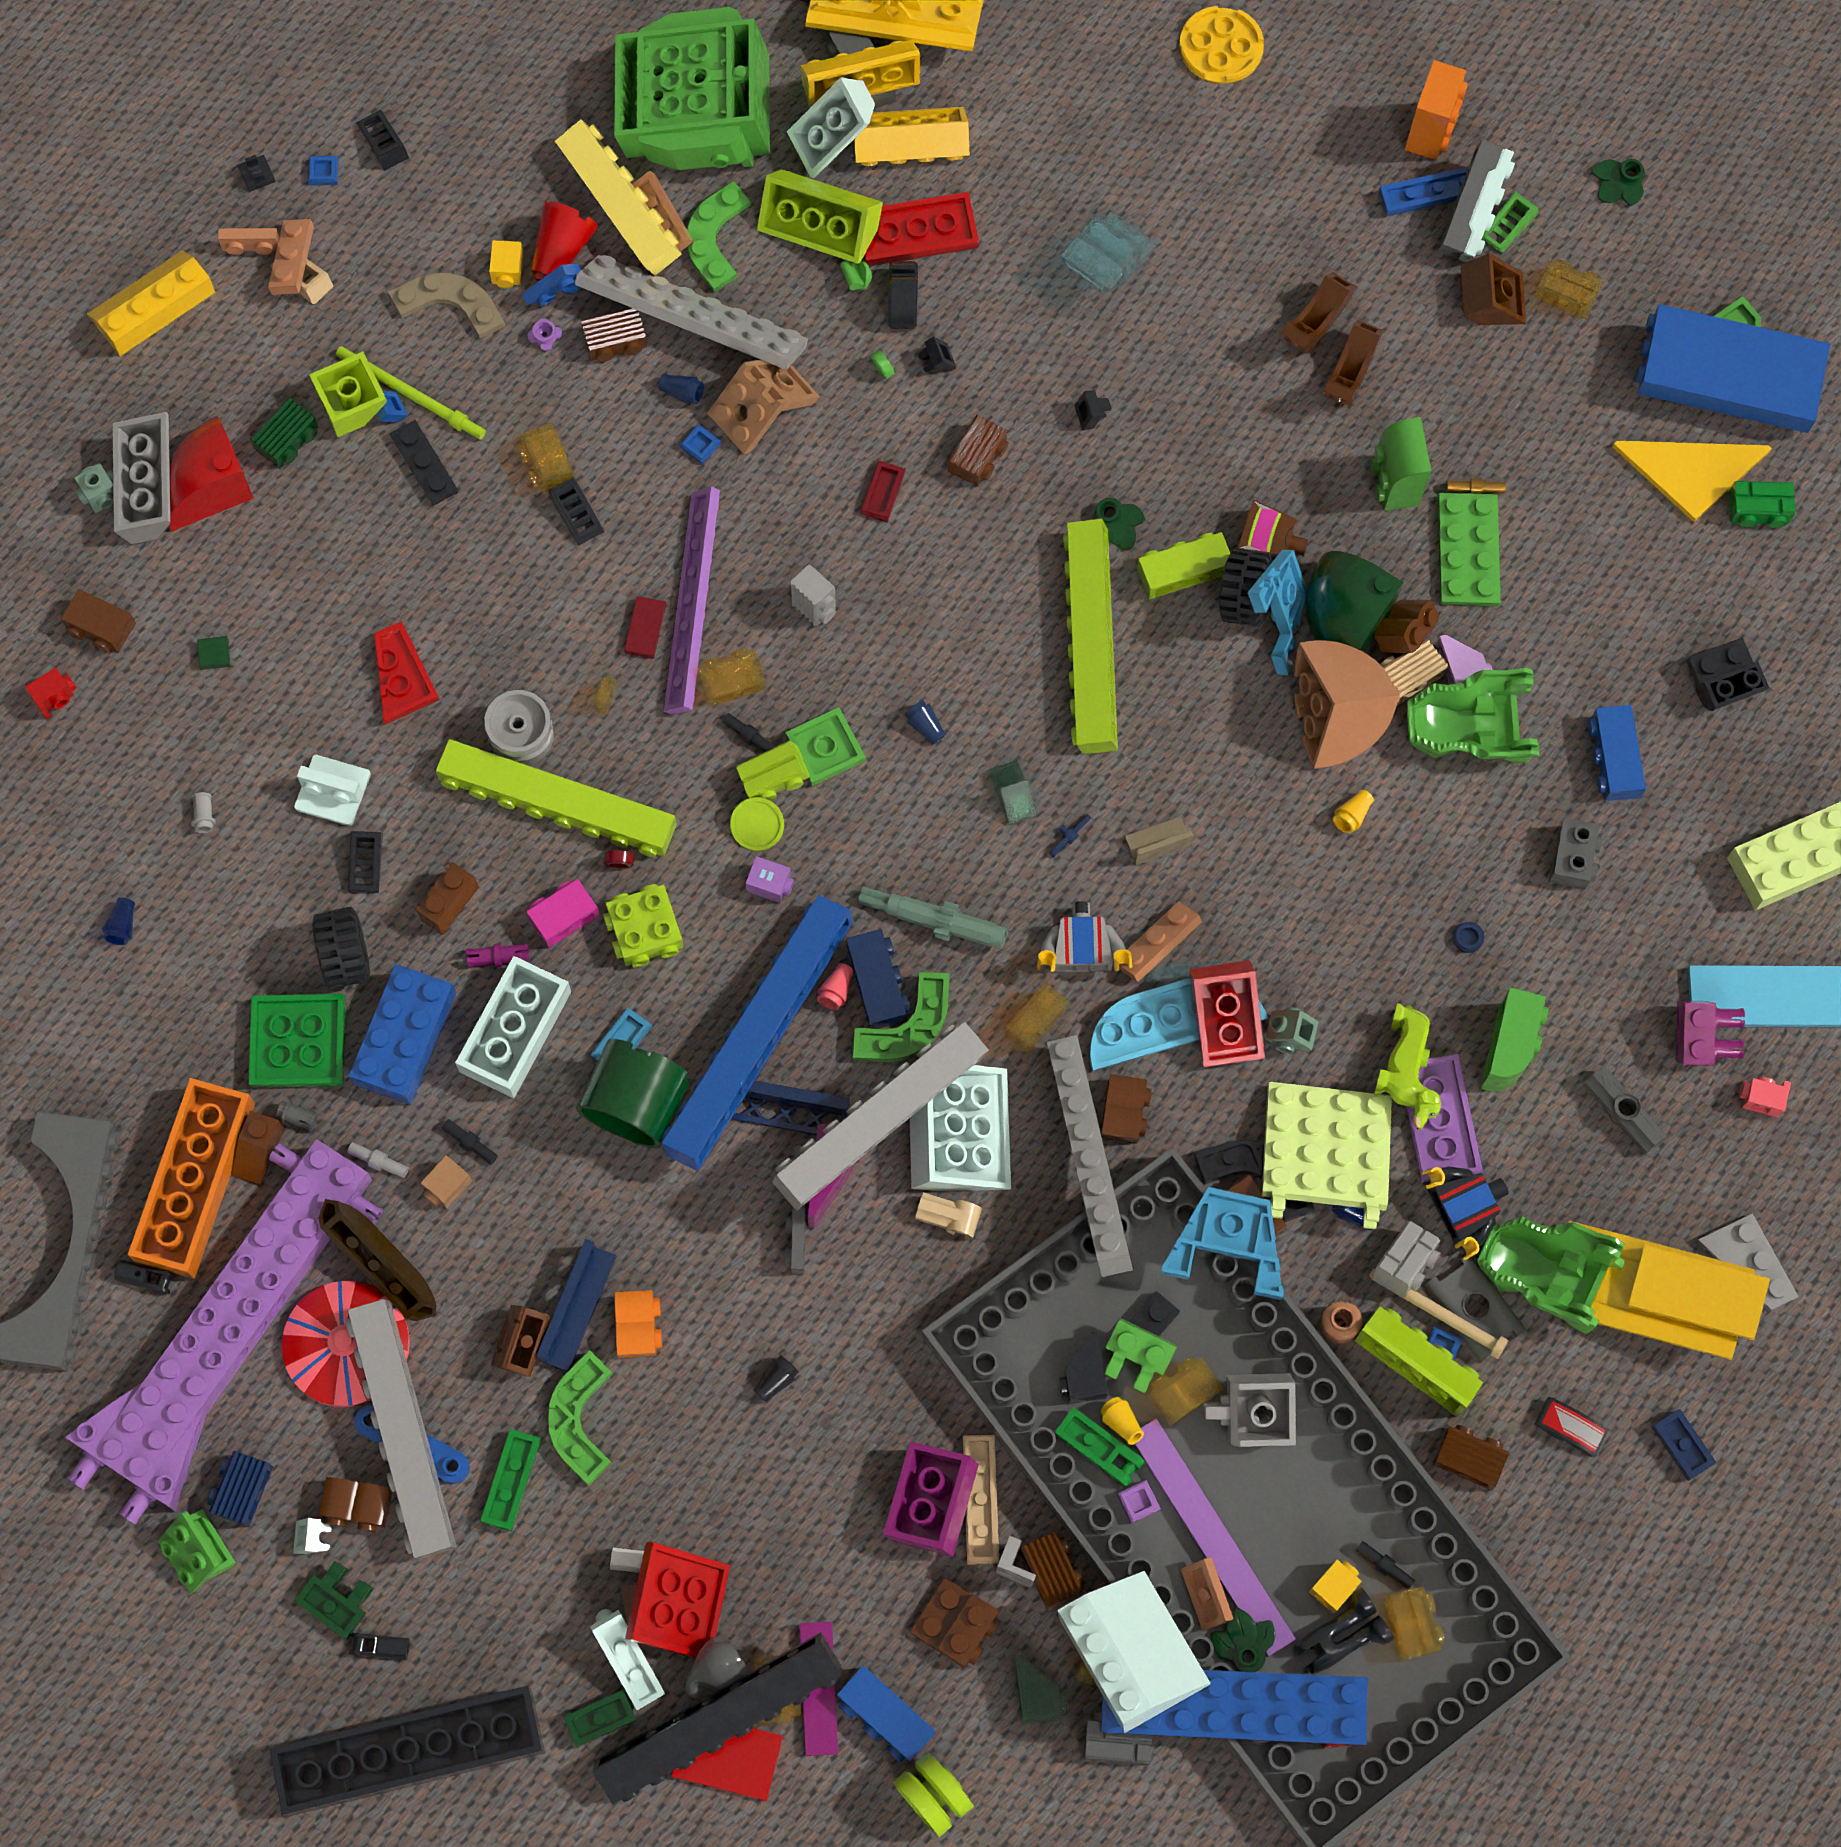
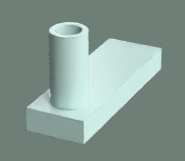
M608 1609L601 1610L596 1615V1623L591 1625L590 1628L636 1710H639L663 1696L665 1692L637 1642L625 1639L628 1626L620 1611L617 1610L613 1613Z

